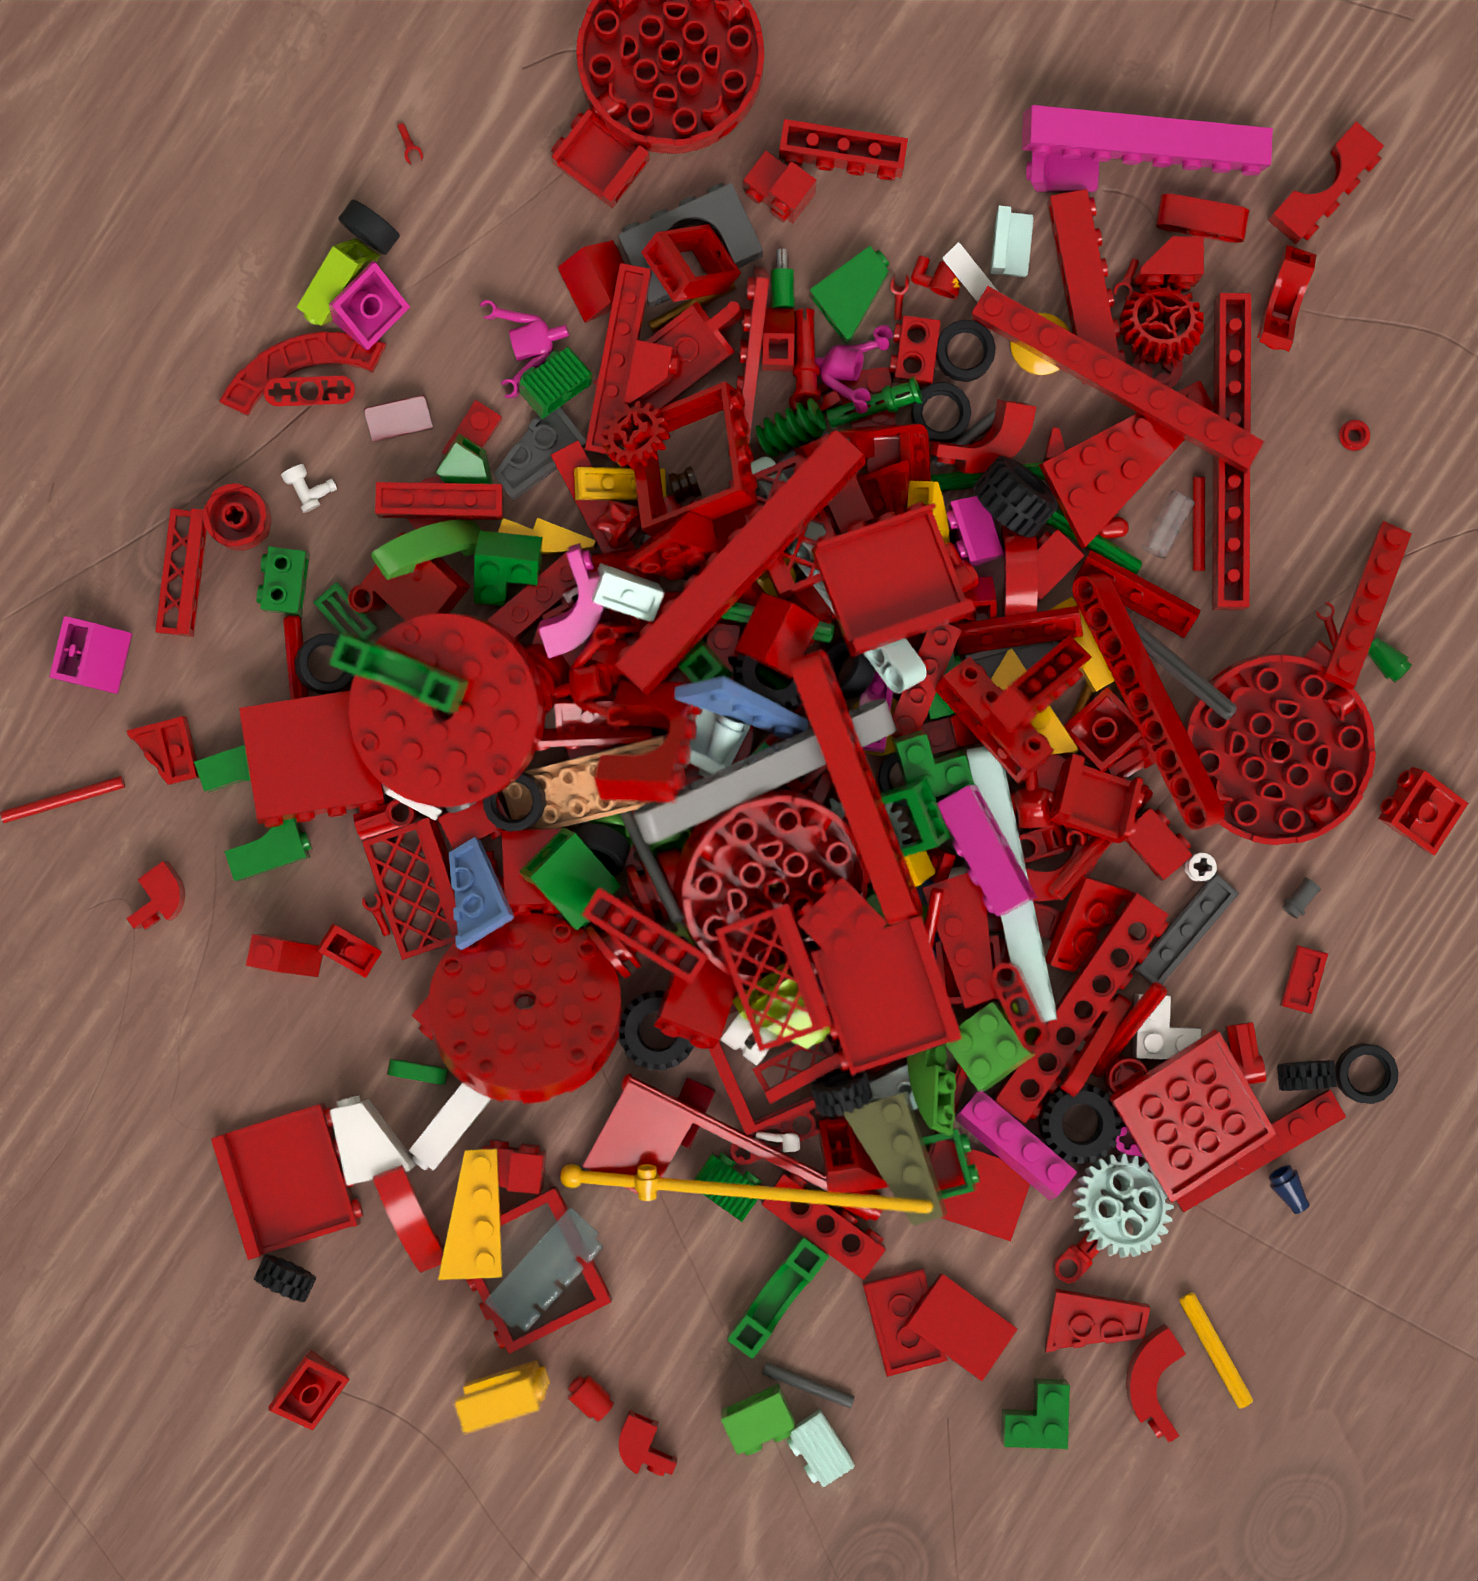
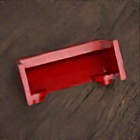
M899 424L837 430L845 438H850L849 442L867 458L868 474L908 459L909 481H931L929 436L924 425ZM870 520L865 522L866 526L872 524Z

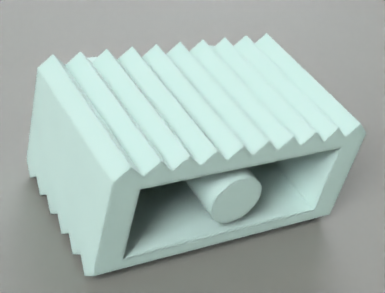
M820 1409L795 1425L796 1428L791 1430L792 1435L786 1440L796 1457L802 1454L808 1463L804 1466V1469L811 1481L815 1483L819 1480L822 1487L832 1483L855 1467L853 1459Z

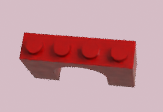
M620 681L614 706L627 708V710L621 711L619 715L620 721H629L627 726L658 727L666 730L669 734L659 747L648 753L640 755L600 754L594 777L600 800L676 803L678 790H682L684 787L685 776L683 770L685 764L690 762L691 750L689 745L690 741L696 738V717L701 715L702 708L676 700L674 697L676 687L692 683L660 682L647 696L632 681Z

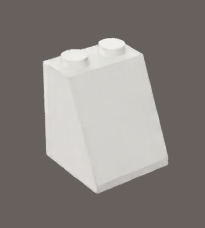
M359 1095L337 1101L338 1107L330 1110L347 1185L372 1180L373 1176L403 1165L406 1172L416 1166L411 1159V1154L369 1099L361 1101Z

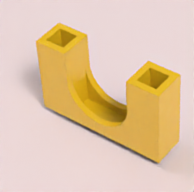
M534 1360L465 1383L463 1386L465 1395L457 1397L454 1402L464 1434L539 1410L550 1384L546 1367H540L538 1360Z

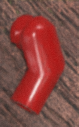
M1113 517L1098 534L1105 539L1124 537L1129 531L1128 522L1124 518Z

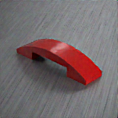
M403 1165L373 1176L374 1184L390 1221L418 1271L422 1273L441 1265L444 1246L438 1234L435 1235L415 1195L414 1187Z

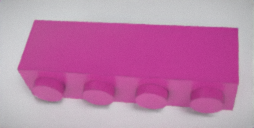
M968 785L937 803L947 829H950L955 838L952 841L957 853L961 857L964 856L970 866L967 869L968 874L976 885L979 884L985 894L983 896L984 904L991 913L995 912L996 916H1004L1037 898L977 785Z
M983 1091L974 1093L955 1115V1120L1049 1201L1059 1196L1077 1173V1171Z

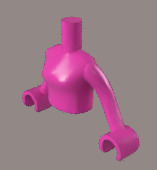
M484 300L480 303V307L488 305L493 307L492 313L484 316V319L494 320L498 317L514 322L528 323L522 327L509 330L517 361L535 357L512 379L502 381L501 385L513 384L514 391L504 397L514 399L520 394L519 383L523 373L531 367L537 368L544 364L546 358L553 350L552 341L570 336L566 324L549 329L546 322L540 316L501 309L496 303Z
M887 325L878 326L873 332L875 339L857 345H834L828 350L824 358L815 357V363L820 368L822 381L829 388L852 401L855 410L861 414L868 410L865 401L869 402L871 400L868 390L859 388L853 391L839 381H857L863 367V352L877 347L883 351L889 348L890 343L888 339H891L893 334Z

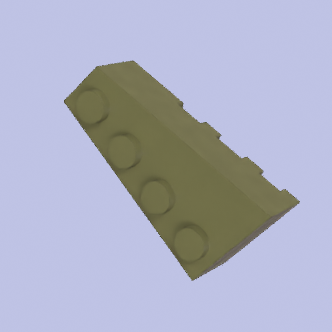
M908 1091L863 1105L861 1109L855 1108L852 1113L844 1112V1116L896 1198L928 1200L933 1203V1209L930 1213L904 1211L913 1226L948 1214Z

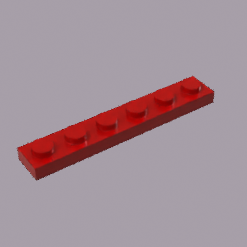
M620 263L585 445L586 451L607 454V451L602 446V442L605 439L601 435L602 431L609 430L605 421H613L616 418L613 414L615 410L620 413L624 412V404H626L624 399L635 342L640 338L652 269Z
M1385 521L1380 524L1322 678L1351 691L1356 686L1412 533Z
M1329 1089L1271 1122L1277 1135L1177 1199L1176 1202L1181 1211L1186 1212L1345 1119L1346 1115L1332 1091Z

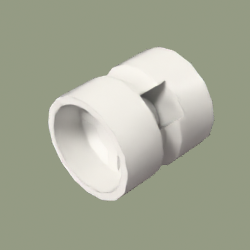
M738 1013L722 1036L721 1041L734 1050L741 1048L742 1056L757 1066L769 1049L759 1052L756 1041L747 1039L752 1032L749 1021ZM763 1027L759 1030L763 1043L773 1041L778 1037L777 1034Z

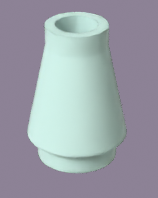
M720 715L719 719H715L706 756L716 762L723 763L726 756L744 734L742 729L745 724Z

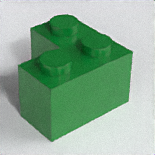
M479 531L474 560V603L504 606L510 583L537 585L542 562L543 537Z
M922 730L891 739L905 785L927 778L934 797L963 789L968 785H974L967 757L963 752L957 751L934 759L927 734Z
M1034 1378L1033 1410L1002 1409L1001 1442L1004 1447L1068 1449L1070 1384L1066 1379Z

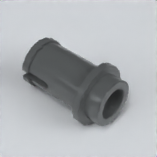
M1305 877L1291 897L1284 899L1283 910L1296 919L1300 915L1304 916L1306 913L1304 911L1315 895L1320 892L1321 888L1315 882Z

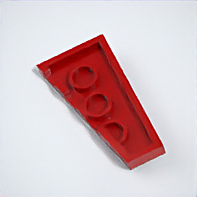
M967 872L923 887L922 891L927 905L929 904L932 888H939L944 891L936 930L964 1009L995 999V989L991 980L993 969L987 908L983 901L985 894L979 884L976 885Z

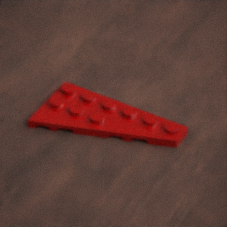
M754 266L753 277H748L746 296L747 300H750L749 309L744 308L742 321L743 332H747L746 340H740L738 355L739 363H743L742 376H737L736 391H740L745 399L743 412L744 419L749 427V434L747 435L748 446L769 286L767 269L760 266Z
M1201 380L1177 391L1210 411L1214 409ZM1136 413L1039 464L1081 549L1085 548L1179 447L1185 440L1184 438Z

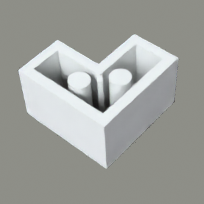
M1134 994V1006L1143 994ZM1166 995L1133 1036L1132 1057L1168 1060L1201 1038V1029L1170 1027L1171 996Z

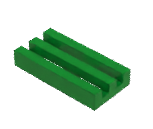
M338 582L333 584L313 602L340 634L348 632L325 607L323 602L326 600L333 605L359 637L369 639L373 633L379 630L365 613L354 611L368 627L366 631H363L332 596L337 591L349 605L348 594Z

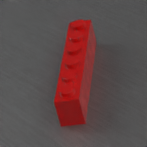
M1087 189L1051 195L1047 205L1072 333L1126 363L1123 349L1118 350L1116 338L1120 337L1118 320H1112L1110 310L1111 307H1114L1113 293L1111 288L1106 289L1104 277H1108V266L1106 259H1101L1099 247L1102 246V235L1100 228H1095L1093 216L1097 214L1095 200L1093 197L1089 198Z

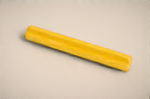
M1193 1292L1182 1296L1179 1302L1235 1404L1240 1409L1250 1405L1253 1402V1398L1198 1298Z

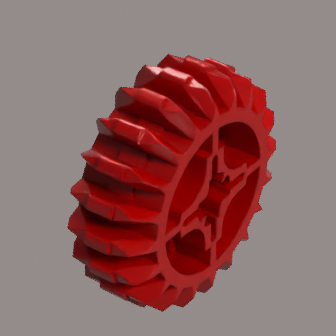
M1167 283L1165 288L1155 285V288L1152 290L1144 285L1140 293L1134 291L1131 294L1130 300L1124 303L1123 312H1121L1119 319L1121 323L1120 334L1124 335V345H1132V354L1139 351L1142 352V361L1149 356L1153 357L1154 364L1158 363L1159 359H1164L1168 365L1171 363L1172 357L1180 362L1184 354L1190 356L1194 347L1199 345L1205 328L1203 324L1204 313L1199 312V302H1192V293L1182 294L1181 286L1175 291L1171 289L1170 283ZM1146 311L1148 317L1144 323L1139 324L1138 316ZM1184 323L1186 331L1178 336L1176 330L1179 324Z

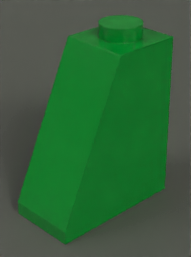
M871 246L864 249L809 291V297L845 345L852 341L888 276V260L880 250L875 252Z

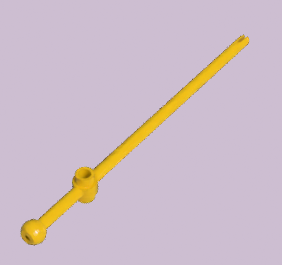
M568 1164L562 1168L560 1175L561 1183L570 1189L577 1188L581 1183L630 1187L638 1191V1199L642 1201L655 1200L657 1198V1191L664 1190L917 1213H930L933 1209V1203L928 1200L663 1178L657 1174L656 1166L651 1164L638 1166L637 1175L583 1171L579 1165Z

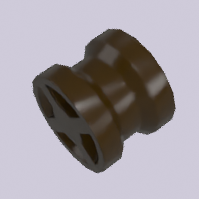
M691 466L685 468L684 472L680 474L674 472L668 474L678 503L684 502L690 496L695 498L702 496Z

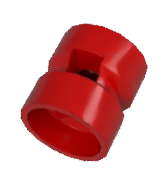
M1121 1056L1112 1062L1104 1072L1103 1078L1106 1087L1115 1094L1148 1073V1070L1140 1061L1131 1057Z

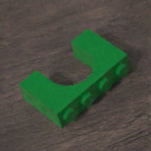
M245 745L194 762L204 792L211 793L240 782L251 781ZM296 818L283 820V825L271 827L260 839L224 851L233 880L240 882L310 858L308 850L312 849V844L307 831H301Z

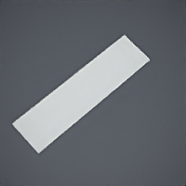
M959 242L942 258L977 303L987 286L998 291Z

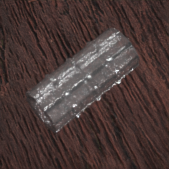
M1171 491L1162 505L1158 516L1155 518L1150 531L1147 532L1148 535L1141 547L1152 555L1165 559L1172 546L1175 545L1174 542L1182 531L1181 529L1189 517L1195 502L1181 493Z

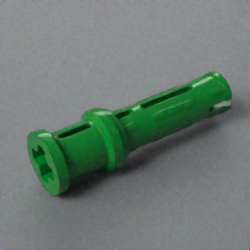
M913 376L910 377L908 382L893 387L886 385L882 388V392L871 395V400L869 402L865 401L867 405H871L865 413L855 412L847 415L848 411L855 409L853 402L833 409H827L826 413L833 429L886 410L895 413L898 412L900 407L915 402L918 405L922 404L923 398L917 379ZM910 392L909 395L898 398L899 394ZM884 400L885 403L878 404L877 402Z

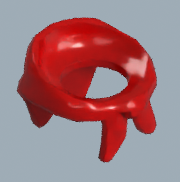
M610 500L608 512L598 518L599 524L597 528L603 531L610 547L614 549L625 547L640 528V513L637 505H628L616 500Z

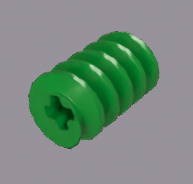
M810 397L807 400L808 409L799 402L796 404V414L788 407L785 409V419L779 412H776L774 414V424L769 417H765L763 419L764 428L756 425L757 437L767 455L775 457L780 451L787 452L791 446H800L801 441L808 443L812 440V436L819 438L823 435V432L826 430L825 418L813 398Z

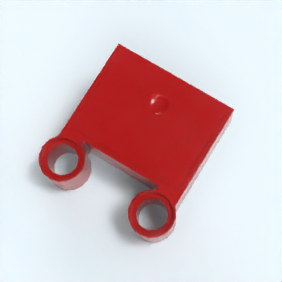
M400 532L396 538L406 534V532ZM440 557L418 563L413 572L388 580L379 567L375 565L363 582L350 590L348 602L354 611L360 613L381 611L387 603L407 621L422 615L450 613L471 586ZM367 592L370 594L371 598L369 605H367L365 601V595Z

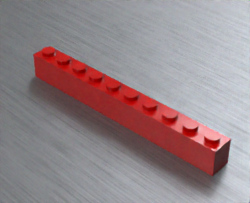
M989 286L986 287L972 311L974 321L1244 473L1248 472L1265 442Z
M1219 293L1214 300L1213 412L1251 433V293ZM1213 455L1212 610L1244 611L1250 605V468L1247 473H1244Z
M836 429L831 435L825 434L815 445L816 451L808 459L804 457L796 464L793 469L794 474L787 482L781 481L771 493L773 497L765 505L760 504L752 511L749 516L750 521L743 529L739 527L733 531L727 540L729 544L721 552L716 551L708 558L705 563L707 567L700 575L695 574L688 579L683 587L685 591L677 599L672 598L664 605L661 610L663 614L655 623L651 621L644 626L639 633L640 639L633 646L628 645L619 653L617 657L619 661L615 666L644 694L648 696L866 464L864 454Z

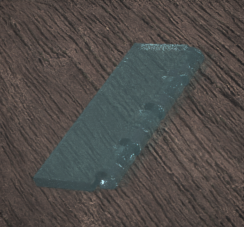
M570 1207L484 1302L512 1328L517 1324L526 1332L541 1316L533 1305L537 1303L542 1309L546 1310L563 1292L554 1282L558 1279L567 1287L584 1269V1266L576 1258L581 1256L589 1263L604 1247L595 1238L599 1232Z

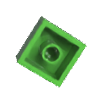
M991 1002L958 1027L962 1039L946 1043V1046L978 1091L988 1090L1036 1055L1034 1051L1027 1050L1020 1044L1005 1010L997 1002Z
M779 1383L721 1410V1421L737 1455L743 1452L746 1456L752 1455L763 1448L762 1443L774 1439V1442L782 1441L791 1436V1430L796 1428L794 1416Z

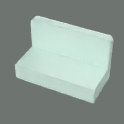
M1009 206L998 207L990 274L1026 277L1028 275L1033 215L1011 213V207Z
M600 564L598 571L601 576L592 601L650 622L654 621L664 596L660 585L642 577Z

